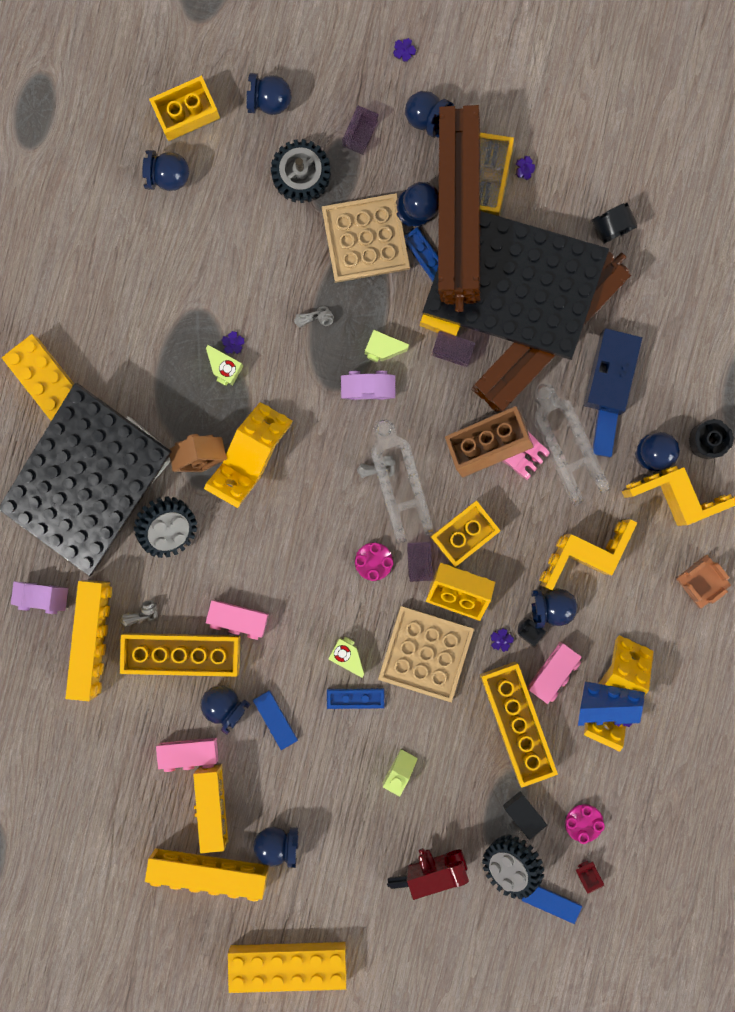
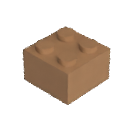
M192 434L187 436L186 440L176 442L175 446L169 449L172 451L169 457L173 472H204L227 459L222 437H214L213 435L199 436L198 434Z

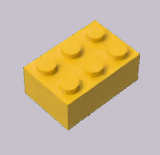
M202 75L149 99L168 141L220 119L218 110Z
M474 501L431 535L430 538L453 567H456L501 530L481 505Z
M440 563L430 584L425 602L480 621L491 601L495 582L485 577L471 574L468 571Z

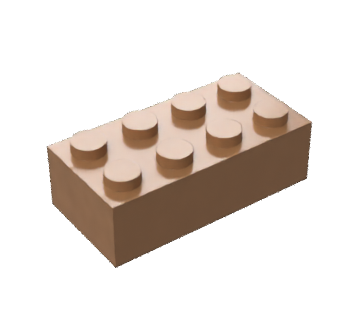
M517 406L445 436L455 468L462 478L534 448Z

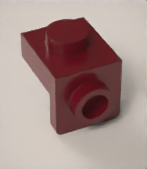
M585 861L578 865L579 869L576 870V873L587 895L605 886L594 862L589 863Z

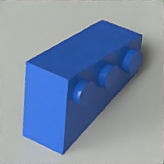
M585 682L578 726H584V723L596 722V725H603V722L615 721V724L640 723L645 692Z

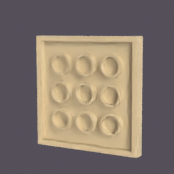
M397 193L322 206L335 283L410 270L402 222L397 216Z
M400 606L378 680L452 703L474 628Z

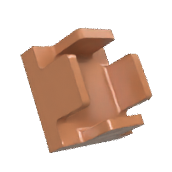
M708 555L703 556L676 577L677 581L700 609L708 603H715L728 593L726 589L731 586L728 582L730 577L719 563H714Z

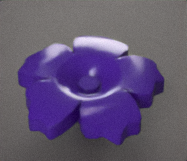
M409 38L403 39V43L399 39L395 41L394 57L398 59L402 57L403 62H408L411 59V55H415L416 52L414 45H411L412 40Z
M525 156L524 159L521 158L515 163L519 167L516 169L515 174L518 178L522 177L528 180L531 178V173H534L535 164H532L533 161L530 156Z
M231 331L228 337L223 336V339H221L223 346H226L224 348L226 353L232 354L233 351L236 354L241 353V345L245 342L241 336L237 337V332Z
M502 628L498 630V634L493 632L490 635L491 641H494L491 644L493 649L499 650L501 647V650L505 652L510 647L508 643H513L514 638L507 634V629Z

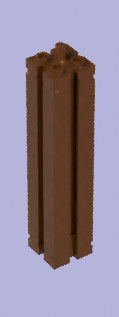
M465 105L461 109H455V106L439 107L438 291L441 302L455 304L456 312H463V300L466 304L480 301L479 105Z
M608 252L584 325L631 276L628 268L621 264L626 259L623 253H620L615 258L611 252ZM514 342L474 384L471 390L483 399L497 414L501 413L556 355Z

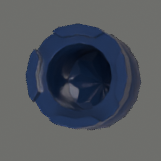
M249 73L248 82H251V91H247L246 104L248 113L255 114L259 108L266 114L277 115L287 109L292 95L289 85L283 78L269 75L260 80L258 73Z
M419 91L409 97L405 106V116L408 123L414 128L426 130L429 136L439 138V107L454 106V104L446 99L440 100L432 92Z
M155 150L145 151L148 154V158H143L142 177L147 179V184H144L145 189L154 190L156 185H158L163 190L176 191L185 185L189 177V167L182 156L174 152H165L157 156Z
M418 182L408 187L396 200L398 218L409 227H421L433 218L439 210V192L436 187L428 182Z
M655 432L643 437L638 442L637 451L635 452L637 462L642 468L656 472L668 469L674 465L679 457L680 450L678 442L673 436L666 432Z
M560 588L548 590L545 594H542L541 589L532 590L531 596L535 597V603L531 604L533 622H537L535 628H544L546 622L552 626H563L574 620L578 605L575 597L570 592Z
M217 685L209 688L204 693L200 708L208 721L214 724H222L221 731L228 735L230 732L228 727L230 726L233 729L244 715L245 709L243 708L246 707L248 709L251 704L245 699L242 703L239 702L237 694L231 688Z
M274 826L263 829L256 836L253 844L256 858L263 865L270 867L279 866L286 862L288 868H296L298 828L290 827V831L287 833L282 828Z

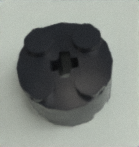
M628 202L608 210L602 216L592 219L603 244L637 228V222Z
M716 419L699 423L692 429L689 436L692 453L703 459L723 456L733 446L734 441L732 430L722 420ZM709 437L713 438V442L710 443Z

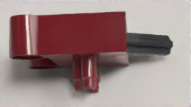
M419 849V862L408 865L407 875L389 877L387 879V886L390 889L409 887L413 900L463 886L469 882L466 873L468 867L463 852L458 849L433 858L430 850Z

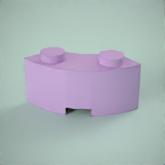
M349 371V375L341 376V399L385 400L395 398V375H388L387 371H376V374H360V371Z
M14 581L11 605L18 606V610L30 611V608L44 609L45 613L57 614V611L66 610L68 588Z

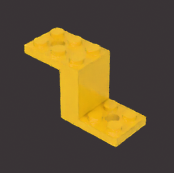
M259 402L236 430L226 454L227 459L223 461L207 481L204 489L238 508L261 478L276 444L289 429L293 420L271 409L268 405Z
M677 466L662 470V475L657 473L643 478L644 482L640 480L626 485L627 489L622 491L624 498H628L661 486L677 526L692 524L735 506V496H731V494L714 498L715 502L700 504L685 468H678Z
M631 519L618 522L614 528L615 535L613 540L610 539L605 549L607 551L572 534L560 536L556 543L557 551L555 554H551L548 560L550 565L547 571L544 570L540 576V586L553 590L568 557L604 575L612 576L637 522Z
M618 635L615 640L612 664L598 684L645 692L646 695L650 687L654 651ZM614 721L603 722V725H596V722H590L585 724L584 735L620 752L624 746L626 726L621 724L618 727L614 725Z

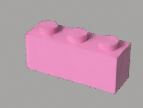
M212 600L206 623L210 624L212 629L221 630L222 627L229 629V633L239 635L242 632L246 633L248 638L258 640V637L262 638L264 636L269 614Z
M559 642L527 686V689L545 703L553 702L559 694L557 691L561 685L565 686L569 681V674L580 666V659L582 657L565 644Z
M217 737L163 742L156 746L158 770L164 769V772L175 771V768L183 767V770H191L195 766L201 765L202 768H211L219 761Z

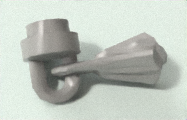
M321 306L315 312L296 314L294 323L300 328L318 319L320 324L329 326L333 323L334 316L329 308Z
M382 456V460H380L382 468L361 463L357 468V473L361 478L382 471L384 476L391 477L395 472V459H393V456ZM386 466H390L391 472L389 474L386 473V471L389 470V468H386Z
M153 600L144 601L141 607L142 613L122 614L119 619L120 623L124 627H128L142 619L155 621L158 617L156 603Z

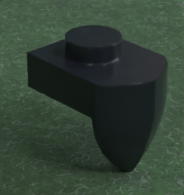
M524 619L518 624V635L535 648L545 636L546 631L542 628H535L536 623L531 619Z

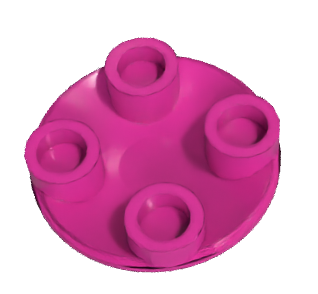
M380 543L365 544L358 550L355 557L356 570L363 578L370 581L385 578L393 566L391 552Z
M587 804L578 805L571 809L565 820V827L569 836L581 844L595 840L605 828L600 811L594 806Z

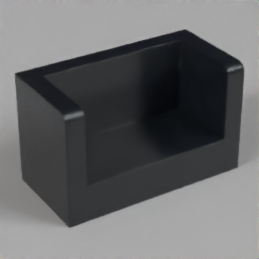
M521 791L503 805L505 811L529 840L547 826L546 822Z

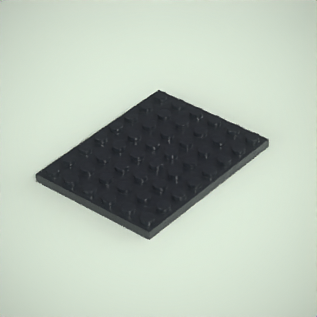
M480 211V301L466 304L463 300V312H456L455 304L441 302L438 291L439 278L437 269L422 313L572 360L609 248Z
M75 383L1 502L0 511L88 576H91L172 451L80 384Z

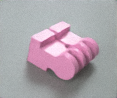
M530 433L529 436L534 448L502 461L526 480L531 475L525 470V467L535 472L537 468L533 465L532 461L540 465L543 463V460L537 453L539 452L544 457H548L550 454ZM528 454L532 461H528L525 455Z

